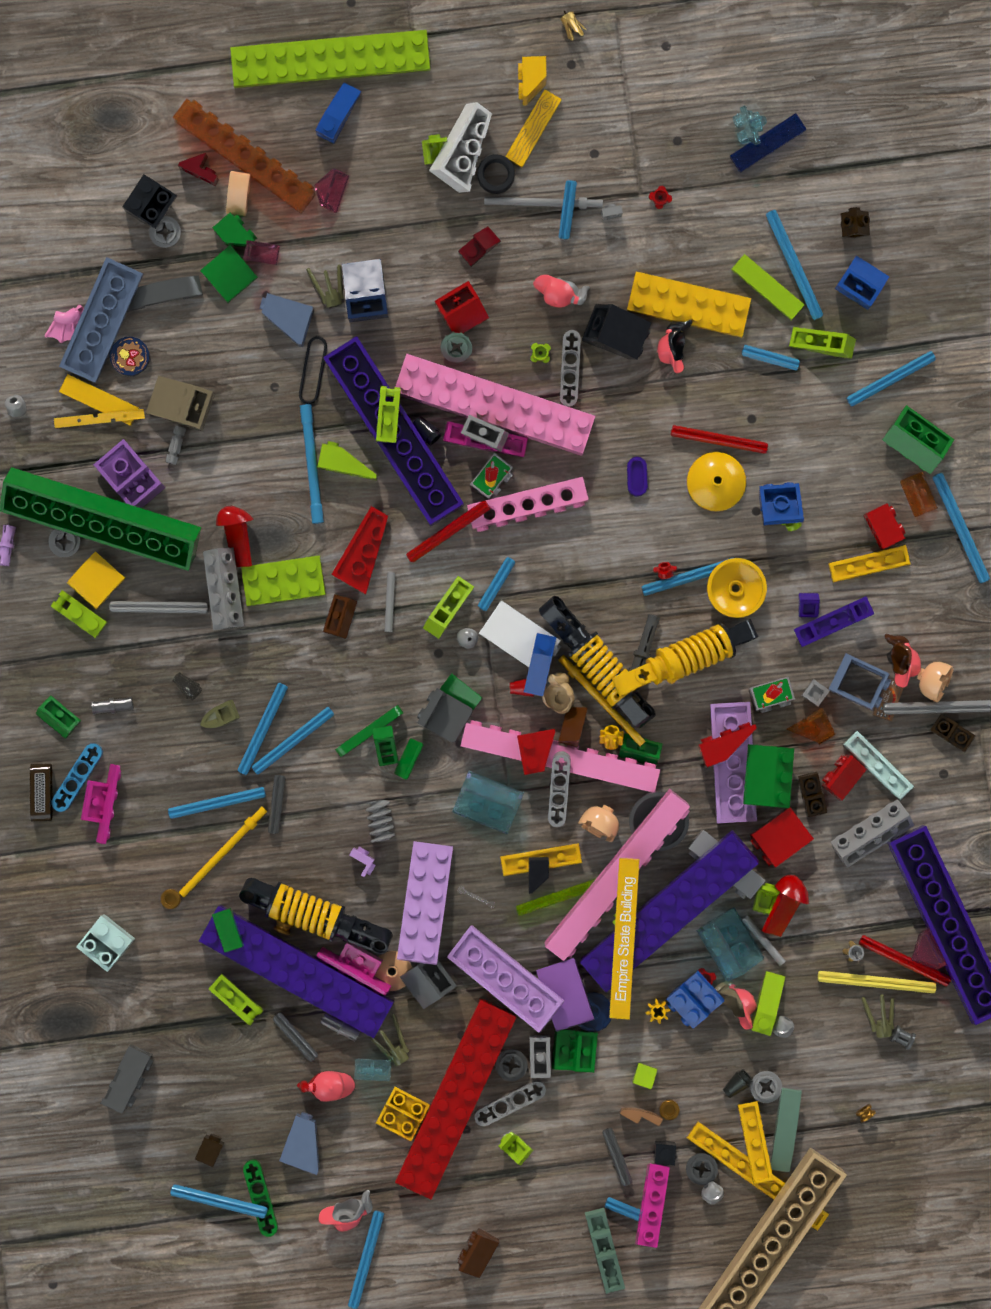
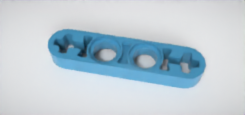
M89 744L85 747L52 799V807L56 811L63 812L71 806L103 755L100 745ZM96 747L98 756H93L90 761L94 762L91 765L88 761L83 760V757L85 756L87 759L91 754L89 749ZM81 763L86 764L88 767V772L85 775H81L77 771ZM70 780H74L77 783V789L73 792L67 789V783ZM63 790L66 794L72 795L71 799L66 797L64 800L66 806L59 808V803L56 801L64 797L65 794L61 793Z

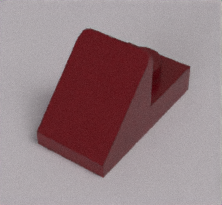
M206 153L186 159L178 164L180 170L215 187L219 181L214 170L208 167L203 169L208 158Z
M487 226L474 234L473 239L464 245L458 253L472 267L498 245L501 240Z

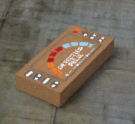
M895 680L891 681L887 691L883 689L880 696L883 700L879 708H874L872 715L888 721L893 720L894 714L883 713V704L899 702L903 688L897 686Z

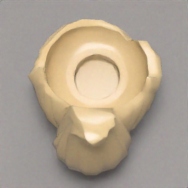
M562 672L550 674L547 679L549 683L546 685L544 695L542 696L543 703L555 712L565 714L569 711L575 699L573 689L569 685V677L566 673Z

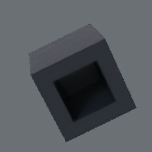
M655 1141L654 1163L675 1166V1142Z

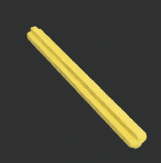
M819 971L817 977L819 982L935 993L937 988L934 982Z

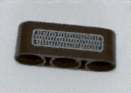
M31 764V822L52 821V764Z

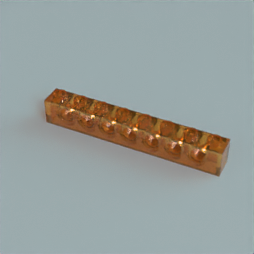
M186 98L173 116L174 121L241 171L250 174L252 179L300 214L304 212L315 197L314 187L306 181L303 183L297 179L298 175L290 169L288 171L284 170L278 160L266 157V152L258 146L254 148L249 144L250 140L242 134L240 136L236 135L230 125L227 123L221 124L217 121L219 118L210 111L206 113L202 110L203 106L195 100L191 102ZM196 116L203 118L200 124L193 123V119ZM211 128L219 129L218 134L215 136H211L208 133ZM232 139L235 143L232 147L224 146L226 140ZM243 151L251 153L247 159H242L240 155ZM260 162L267 164L266 168L262 171L256 169L257 164ZM275 174L283 176L280 182L272 181V177ZM290 186H297L298 191L295 194L288 192Z

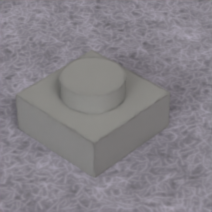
M616 204L604 206L605 209L601 210L603 221L622 217L623 214L621 205L616 206Z
M813 679L802 696L819 707L830 690Z

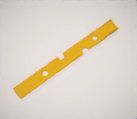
M144 409L99 413L98 417H94L93 414L54 418L55 428L108 423L113 418L118 422L145 419Z

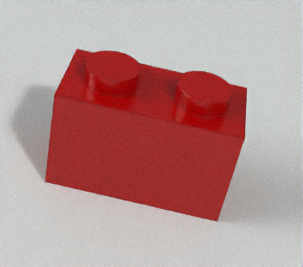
M888 503L863 515L881 550L905 539V530L901 523H897L895 519L897 516L896 512Z

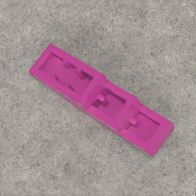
M447 422L444 442L512 456H525L528 440L526 437L509 434L500 452L464 436L461 433L464 425L454 422Z

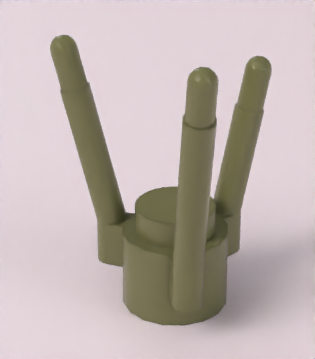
M341 265L337 266L338 292L336 289H332L328 272L324 271L328 288L325 295L310 268H307L309 277L318 291L323 305L326 304L327 308L342 305L341 300L344 297L342 293Z
M883 994L880 995L882 1019L877 1020V1024H875L866 999L862 997L865 1011L871 1023L872 1032H876L877 1038L892 1036V1029H894L895 1000L894 998L890 1000L888 1020L886 1019Z
M392 1014L401 1047L399 1045L394 1047L384 1031H380V1034L391 1049L389 1052L375 1038H372L371 1041L387 1056L390 1063L393 1062L395 1066H399L409 1059L407 1055L409 1050L405 1044L396 1015Z

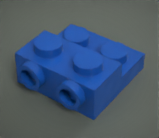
M787 482L783 485L766 484L759 486V501L763 525L800 523L804 521L799 483Z
M698 970L672 991L666 999L670 1010L673 1012L677 1011L682 1016L681 1021L687 1027L691 1026L693 1029L725 1001Z

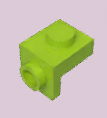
M440 134L429 135L428 140L422 141L425 165L434 163L444 145L443 142H447V137L440 138Z
M765 883L758 889L752 910L767 915L770 914L780 893L775 885Z
M513 1132L504 1135L498 1146L520 1166L534 1151Z

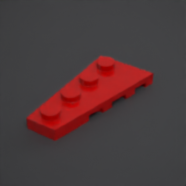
M372 506L370 507L331 574L365 595L375 566L388 515Z

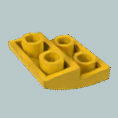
M95 551L68 580L67 584L97 609L110 597V594L124 581L125 577Z
M394 1087L375 1124L411 1142L430 1104Z

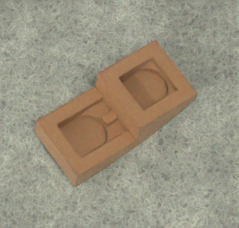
M621 1108L619 1111L621 1115L637 1124L641 1117L657 1126H660L663 1121L661 1116L643 1109Z

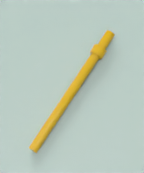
M564 655L558 660L569 671L568 674L573 679L575 678L639 746L646 742L616 709L613 710L611 708V705L601 693L580 673L581 670L577 665L574 666Z
M261 806L252 817L249 816L244 821L245 824L195 874L179 893L185 897L250 829L253 830L258 825L257 822L267 813V810Z

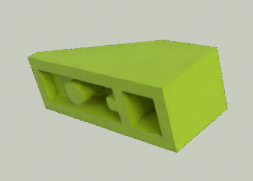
M793 327L789 346L825 355L852 359L856 339L845 333Z
M328 441L327 444L322 443L317 466L319 469L377 481V475L345 449L339 447V443Z
M457 576L428 617L423 629L440 639L474 586Z
M769 971L765 972L756 1003L757 1009L753 1013L751 1020L753 1028L750 1030L771 1036L785 976Z

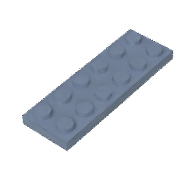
M106 257L59 367L97 383L144 275L143 273Z

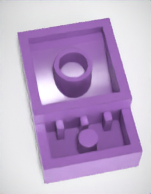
M124 439L93 464L126 504L142 508L165 489V486Z
M574 958L536 970L539 980L564 1000L552 1017L556 1032L594 1020L585 986Z

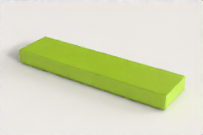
M745 254L731 269L790 320L805 305Z

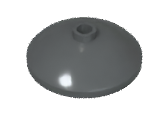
M666 792L648 793L634 804L629 816V826L632 834ZM689 815L676 823L677 828L671 835L667 834L663 839V846L658 851L669 850L684 839L689 827Z

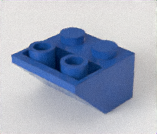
M856 255L835 287V290L868 310L881 292L889 276Z

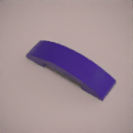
M867 596L795 628L794 632L801 647H804L874 615V611Z

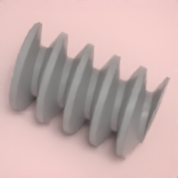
M390 801L366 802L365 804L371 805L366 811L372 812L367 819L373 820V823L369 824L368 827L374 828V831L370 832L369 835L376 837L370 842L390 840L391 837L395 836L394 832H389L390 829L394 828V825L388 824L393 818L386 816V814L391 812V809L385 808V806L390 804Z

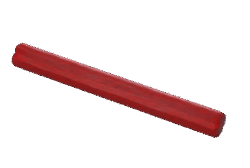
M673 425L671 429V436L763 454L767 453L768 443L676 425Z
M486 501L480 502L406 554L409 561L415 562L490 510L489 504Z
M862 935L859 940V945L939 984L948 986L951 981L950 976L865 935Z

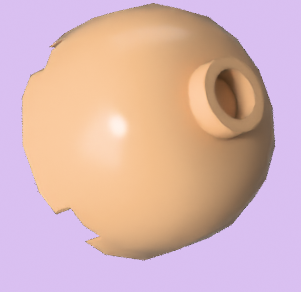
M939 661L930 663L925 669L921 668L917 679L920 680L919 688L922 694L938 703L944 695L945 687H948L954 670L953 666Z
M603 805L602 808L598 806L590 807L584 812L578 824H583V829L596 837L606 836L605 841L613 842L619 830V822L613 814L614 810L606 805Z

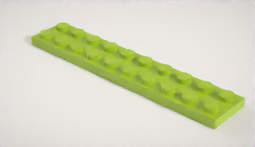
M427 30L230 47L234 88L430 71Z

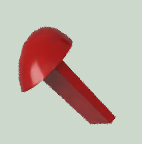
M231 505L222 508L218 512L216 526H224L228 548H234L236 567L252 566L246 522L254 520V518L245 510Z
M786 875L776 883L775 887L780 893L762 929L764 933L781 937L800 903L809 904L808 891L803 881L796 875Z

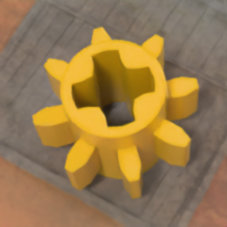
M609 725L604 730H600V744H604L606 749L614 750L619 745H623L624 732L619 731L617 726Z
M655 999V1004L651 1005L648 1003L650 1011H646L645 1014L652 1015L650 1022L656 1019L661 1024V1019L668 1020L666 1012H669L670 1009L664 1008L666 1001L660 1004ZM662 1007V1015L657 1014L654 1016L655 1012L653 1009Z

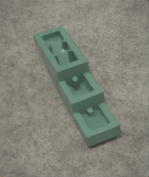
M781 1089L770 1161L772 1170L790 1172L802 1090Z
M600 1208L585 1212L606 1294L625 1289L605 1209Z

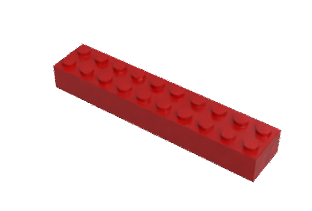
M480 998L396 1177V1184L432 1200L515 1022L516 1014Z

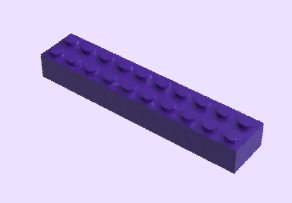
M356 336L323 358L376 440L381 386H387L390 389V387ZM386 396V402H393L394 397ZM399 404L396 443L377 442V444L429 525L433 526L463 507L464 503L401 404Z
M922 825L892 839L887 844L945 968L951 977L972 1024L977 1025L991 1018V963L927 826Z
M733 830L636 911L633 970L759 864V860ZM615 930L584 955L580 961L582 966L606 993L611 989Z
M219 905L214 913L226 910L227 908ZM234 912L233 915L244 946L224 952L213 917L210 919L199 942L372 1038L376 1036L394 1003L393 1000L382 994L375 993L370 987L356 982L352 977L340 973L334 967L324 964L316 957Z

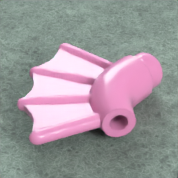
M78 305L67 312L56 311L54 321L47 330L45 337H53L60 343L71 340L84 308Z

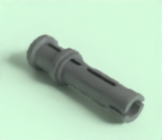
M648 614L638 650H635L633 653L635 657L628 671L645 665L646 659L651 657L649 651L660 617Z

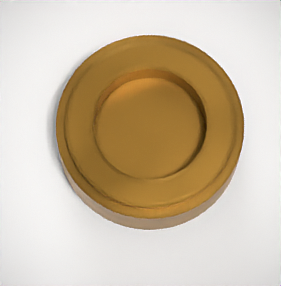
M168 889L162 893L161 903L167 909H174L181 903V895L175 889Z
M671 1099L663 1101L659 1107L661 1116L666 1120H674L680 1112L678 1104Z

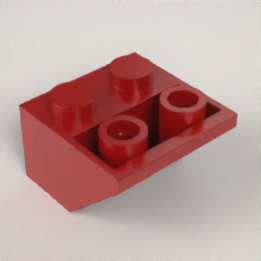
M469 281L435 300V306L451 332H462L464 334L489 319L484 306Z
M841 755L834 763L835 769L831 772L828 771L822 778L824 783L821 786L840 801H843L867 770L852 755Z

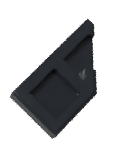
M529 857L528 891L529 894H532L549 878V857Z

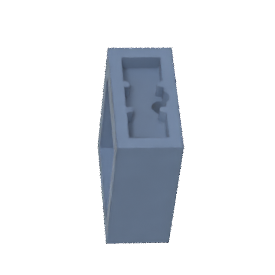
M846 653L829 690L873 711L874 708H879L883 700L880 697L883 689L887 691L892 680L889 679V673ZM851 664L882 677L871 703L840 690Z

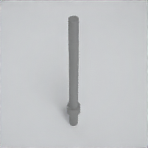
M484 197V205L562 207L563 199ZM579 197V199H575L574 207H579V209H587V207L603 208V200Z

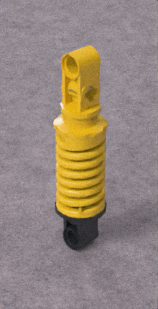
M751 619L745 620L729 629L719 622L715 626L710 627L709 630L706 629L698 632L696 635H691L689 638H684L682 641H677L668 647L656 649V657L646 659L645 665L629 672L621 673L611 679L619 697L651 682L658 685L666 680L668 683L673 684L677 680L689 676L691 673L703 670L704 667H710L711 664L715 665L718 661H724L725 657L734 658L736 656L735 646L745 644L759 636ZM639 674H640V675L643 674V675L645 676V678H639L638 675H639Z

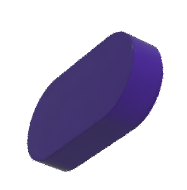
M633 457L627 464V488L629 493L635 497L644 495L648 488L647 464L641 457Z

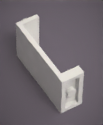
M500 601L479 632V635L488 639L527 667L530 665L536 634L553 636L503 601ZM557 638L555 642L553 656H555L561 648V646L558 645L560 640Z

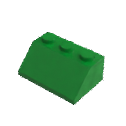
M906 405L882 440L888 446L900 452L906 459L918 465L920 469L931 474L943 460L955 439Z
M748 744L743 804L790 808L795 748Z

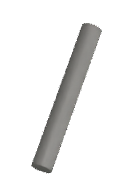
M387 572L384 632H392L394 572Z
M746 915L742 921L778 965L784 964L786 962L785 959L753 920Z

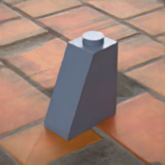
M267 293L266 298L263 297L260 304L263 316L299 347H303L314 308Z
M305 1112L297 1113L279 1161L317 1175L319 1171L316 1120L312 1119L313 1116Z

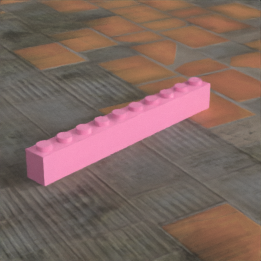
M471 720L470 724L466 723L461 742L462 747L522 761L517 739L521 732L509 730V733L502 732V727L490 725V728L482 727L481 722ZM556 740L552 742L545 767L552 768L554 755L559 751H564L571 758L570 773L648 792H655L660 773V769H656V764L645 762L643 766L637 764L635 759L626 757L625 761L617 759L618 755L606 753V756L598 755V750L587 748L585 752L579 750V746L577 748L569 745L564 747L560 746ZM564 758L559 759V770H563Z
M669 788L544 943L547 949L563 961L567 957L570 959L577 950L575 947L579 942L583 943L589 936L588 931L592 927L595 928L602 919L600 918L604 912H608L614 905L613 901L617 897L619 858L640 859L639 869L642 865L646 866L652 858L650 855L654 850L658 851L663 846V839L667 834L671 835L677 828L676 823L680 819L683 820L690 812L688 810L690 806L684 799Z

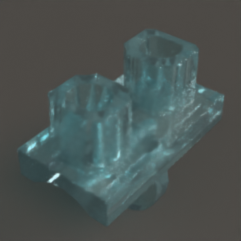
M744 105L740 107L741 112L733 116V121L737 128L745 127V130L737 133L738 140L743 145L750 142L758 145L761 143L758 132L763 131L762 126L767 123V119L765 116H760L759 112L753 113L748 111Z
M355 1059L354 1080L390 1081L391 1060Z

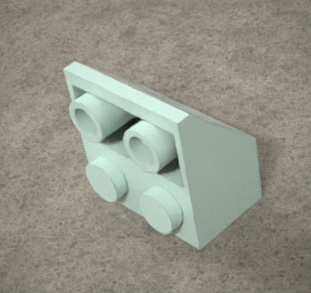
M103 914L76 948L108 972L133 943L135 938Z

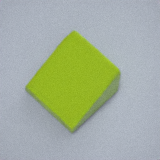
M638 1063L632 1083L652 1089L657 1069Z

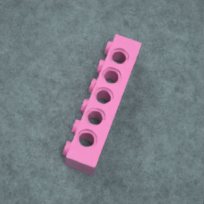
M579 477L486 500L490 510L495 512V517L492 520H487L483 514L471 522L472 529H477V532L488 530V526L496 524L497 527L508 525V521L515 520L516 523L526 521L527 516L535 515V518L546 516L548 511L554 510V513L566 511L565 507L572 505L574 508L583 507L585 502H588L584 479ZM563 491L571 492L572 499L564 501L561 498V493ZM546 495L551 496L553 499V503L549 506L542 503V498ZM526 500L532 501L534 504L533 509L525 510L522 506L523 502ZM480 502L467 505L468 511ZM506 505L514 507L515 511L512 515H506L503 512V508Z

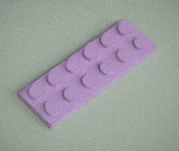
M750 702L710 704L713 739L720 737V732L725 730L737 731L739 730V725L748 722L752 725ZM752 734L726 761L713 765L717 823L757 821L756 805L743 804L748 744L753 745Z
M413 842L397 960L437 965L452 859V846Z
M473 925L468 928L447 956L448 959L539 1033L564 1002L560 996Z

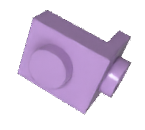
M359 846L358 849L353 848L349 855L366 864L361 876L365 877L366 874L371 875L376 865L373 864L375 859L368 856L369 852Z

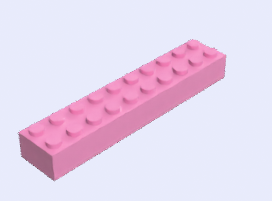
M409 354L405 356L395 386L401 387V397L465 418L471 415L507 432L580 456L583 455L595 419L594 415Z

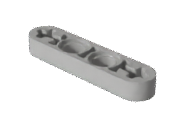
M569 330L564 334L562 345L560 402L567 407L575 406L578 399L581 337L575 330ZM570 334L577 338V341H574L573 349L577 348V351L572 349L565 350V347H570V342L566 340V338L570 337ZM574 354L577 359L574 364L566 363V355ZM568 373L575 376V382L572 384H567L564 381V376ZM563 386L567 388L575 387V391L571 389V397H574V400H571L569 404L563 399V397L567 396V389L563 390Z
M564 751L557 752L552 761L548 821L554 827L563 826L567 815L571 758ZM560 758H564L565 761L563 770H559ZM557 776H563L566 782L564 784H557L554 779ZM556 794H560L564 797V801L556 803L553 797ZM556 808L560 809L559 816L561 818L559 821H556L554 817Z
M539 1080L532 1081L479 1108L475 1112V1122L480 1126H488L541 1099L546 1093L544 1083ZM534 1085L543 1088L540 1090V1095H537V1093L531 1094V1100H528L527 1093L524 1091L525 1089H528V1092L532 1091ZM518 1093L523 1094L525 1101L522 1104H516L513 1100L514 1095ZM500 1102L507 1105V1110L504 1113H498L495 1109L496 1105ZM492 1106L493 1113L497 1117L493 1118L491 1114L487 1117L486 1122L479 1120L480 1112L487 1114L490 1112L488 1108Z

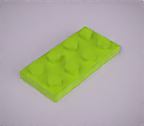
M320 555L241 567L247 607L326 595Z

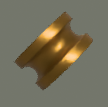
M280 919L276 920L277 925L273 929L290 935L289 929L293 928V925H289L288 921L283 923Z
M871 1104L862 1107L856 1112V1115L861 1118V1123L869 1120L876 1114L875 1110H871Z

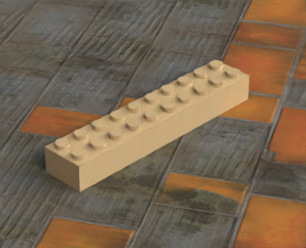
M810 1147L699 1309H754L847 1176L844 1170Z

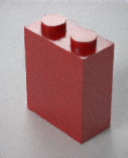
M791 807L785 808L750 834L753 838L750 840L756 850L761 849L764 853V856H762L763 860L768 866L773 865L775 868L814 840Z

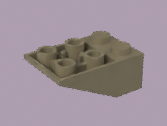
M158 376L146 414L203 432L215 394L213 391Z

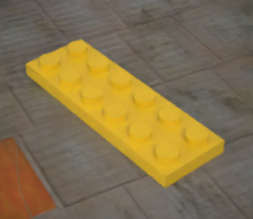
M636 272L627 311L672 322L692 320L691 326L742 338L751 298Z

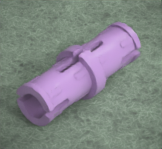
M3 525L0 542L1 566H10V557L15 546L13 541L16 527Z

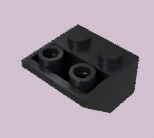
M143 174L122 208L137 220L156 229L177 198V195Z

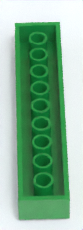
M12 467L3 481L0 512L187 571L190 570L196 557L201 527Z

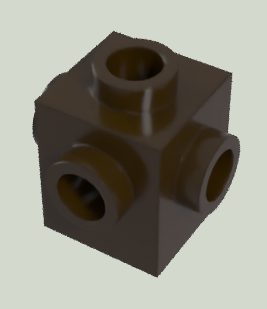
M860 207L849 208L848 212L841 213L842 237L855 239L870 235L868 211H862Z

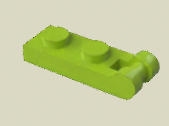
M381 386L376 442L396 443L401 387L389 389L387 386ZM386 396L394 397L393 402H386Z
M61 590L59 598L56 602L53 601L51 607L91 636L97 638L108 622ZM66 600L71 603L67 610L62 607Z
M223 974L209 988L215 996L250 1026L254 1022V1018L264 1011ZM247 1005L251 1008L248 1014L243 1011Z

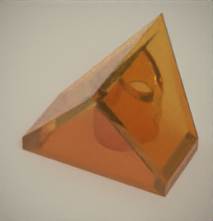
M823 708L817 709L786 729L815 741L819 745L836 735Z

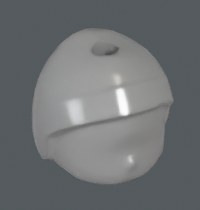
M15 394L5 400V407L9 416L21 417L26 413V403L21 396Z
M465 628L457 633V641L463 648L471 649L478 642L479 636L473 629Z
M778 1016L773 1026V1033L778 1037H789L794 1030L793 1021L786 1016Z
M712 1181L703 1187L701 1196L707 1203L716 1204L723 1198L724 1191L720 1185Z

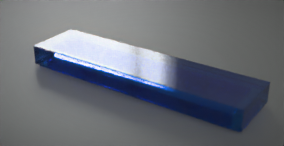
M795 113L731 154L730 159L741 173L807 129Z

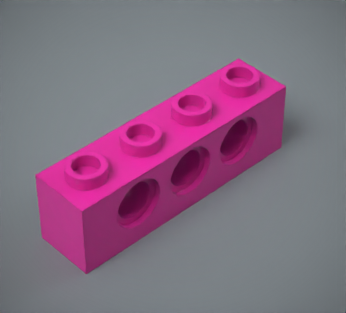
M647 1164L635 1245L657 1248L670 1170L668 1166Z

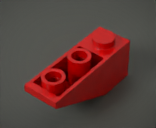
M750 722L739 725V730L732 732L731 729L720 732V737L713 739L712 736L701 739L702 743L698 744V748L705 767L726 761L757 728L756 724L750 725Z

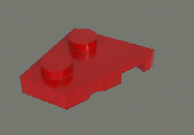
M555 729L517 736L524 775L545 770Z

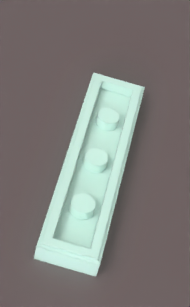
M858 731L843 744L899 801L914 787Z

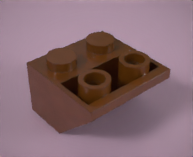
M478 1228L476 1232L472 1231L467 1240L468 1247L466 1250L462 1249L457 1258V1263L459 1264V1271L480 1278L499 1244V1239Z

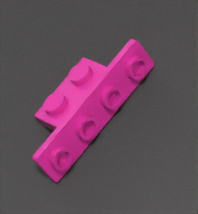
M110 764L107 783L88 780L81 820L99 823L96 842L106 844L110 838L109 825L110 820L114 817L113 803L118 795L116 789L117 781L121 778L120 766Z
M347 942L340 956L324 947L316 955L324 964L336 967L340 973L350 975L355 978L356 982L371 987L377 994L386 995L391 988V985L375 977L383 959L353 943Z

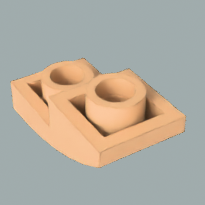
M230 172L226 205L227 214L231 212L233 215L246 216L248 194L250 192V174Z

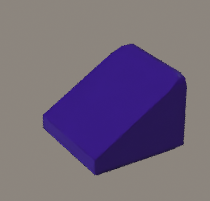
M799 593V617H819L820 599L818 593Z

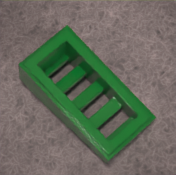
M392 726L374 728L373 738L379 766L399 763Z

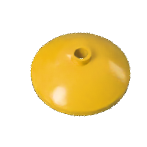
M707 453L699 457L689 469L687 475L689 495L703 509L715 512L727 510L737 504L745 492L746 475L744 469L734 457L726 453ZM715 477H719L721 479L720 484H716L714 482Z
M732 558L718 564L711 572L707 582V594L712 606L721 614L732 618H741L754 613L763 604L767 593V584L763 572L756 564L742 558ZM733 585H737L739 587L738 592L732 591Z

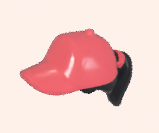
M692 320L674 322L668 325L666 335L658 343L657 353L660 361L665 364H671L675 373H681L684 369L682 359L684 358L685 336L683 331L690 328Z

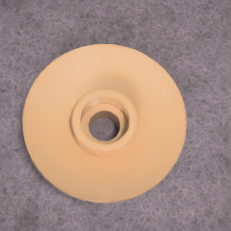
M387 951L379 956L383 961L375 977L391 985L389 991H396L405 987L406 985L400 976L412 968L411 962L397 960L398 951ZM394 968L396 974L390 975L388 970Z

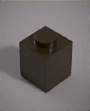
M206 1134L195 1160L214 1167L225 1142H222V1138L215 1134H210V1136Z

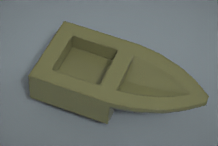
M228 700L208 711L200 725L205 728H217L239 719L240 716L233 700Z

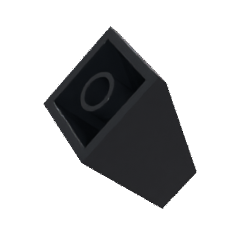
M595 304L581 341L621 357L638 360V357L643 352L645 339L650 334L652 323L613 304Z

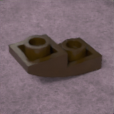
M940 714L930 730L964 753L976 737V735L959 726L958 723L943 714Z
M818 772L798 776L807 816L812 817L827 813Z

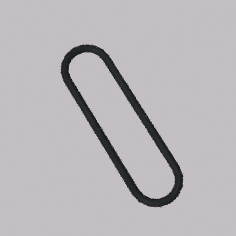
M320 336L311 338L307 345L299 389V398L305 404L314 403L319 395L325 362L323 357L326 356L327 351L326 340ZM319 339L324 343V351L316 394L313 400L306 401L302 398V389L310 345L313 340Z

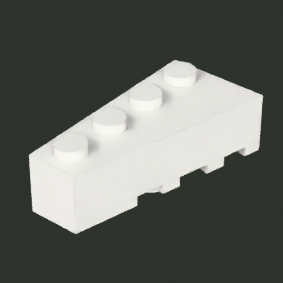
M477 102L465 105L447 138V142L444 143L429 170L459 193L470 192L472 176L476 172V162L482 151L481 144L486 136L492 115L491 112Z

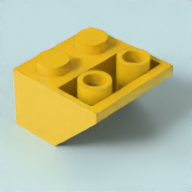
M546 56L522 57V63H518V80H522V83H519L518 96L519 100H522L523 106H527L546 86Z

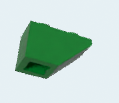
M230 212L212 227L226 246L246 248L258 246L255 241L257 237L250 229L248 231L242 226L244 222L237 214L233 216Z

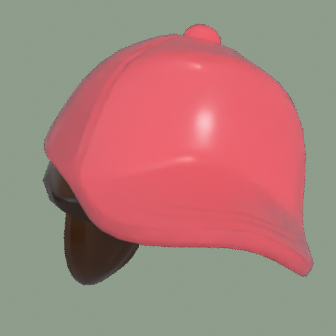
M885 634L886 641L893 645L891 659L894 665L895 683L897 686L905 688L909 683L910 677L917 676L921 670L920 657L910 647L907 638Z

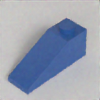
M346 83L342 84L315 130L317 136L335 144L361 94L360 90Z
M540 633L536 634L524 688L525 693L538 696L544 695L557 637Z

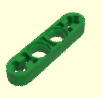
M399 705L395 706L344 742L335 751L340 758L370 738L373 735L374 728L387 726L404 712Z
M252 1159L245 1163L243 1173L252 1204L259 1205V1203L265 1202L269 1206L266 1217L270 1214L272 1215V1217L268 1218L269 1224L274 1225L271 1230L272 1232H269L268 1229L264 1230L263 1227L266 1226L265 1219L261 1220L259 1217H256L261 1234L271 1237L277 1232L278 1222L262 1166L259 1161ZM250 1164H253L254 1167L257 1166L258 1169L255 1171L256 1177L261 1176V1179H255L250 1182L249 1179H253L252 1172L247 1171ZM255 1183H260L263 1185L264 1190L262 1193L256 1194L253 1192L252 1186Z

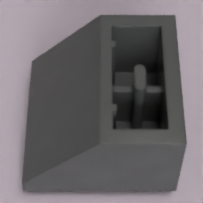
M438 960L437 965L417 963L400 976L423 1009L442 998L457 986Z

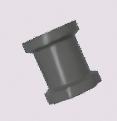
M897 1025L890 1041H895L909 1050L913 1045L916 1034H910Z

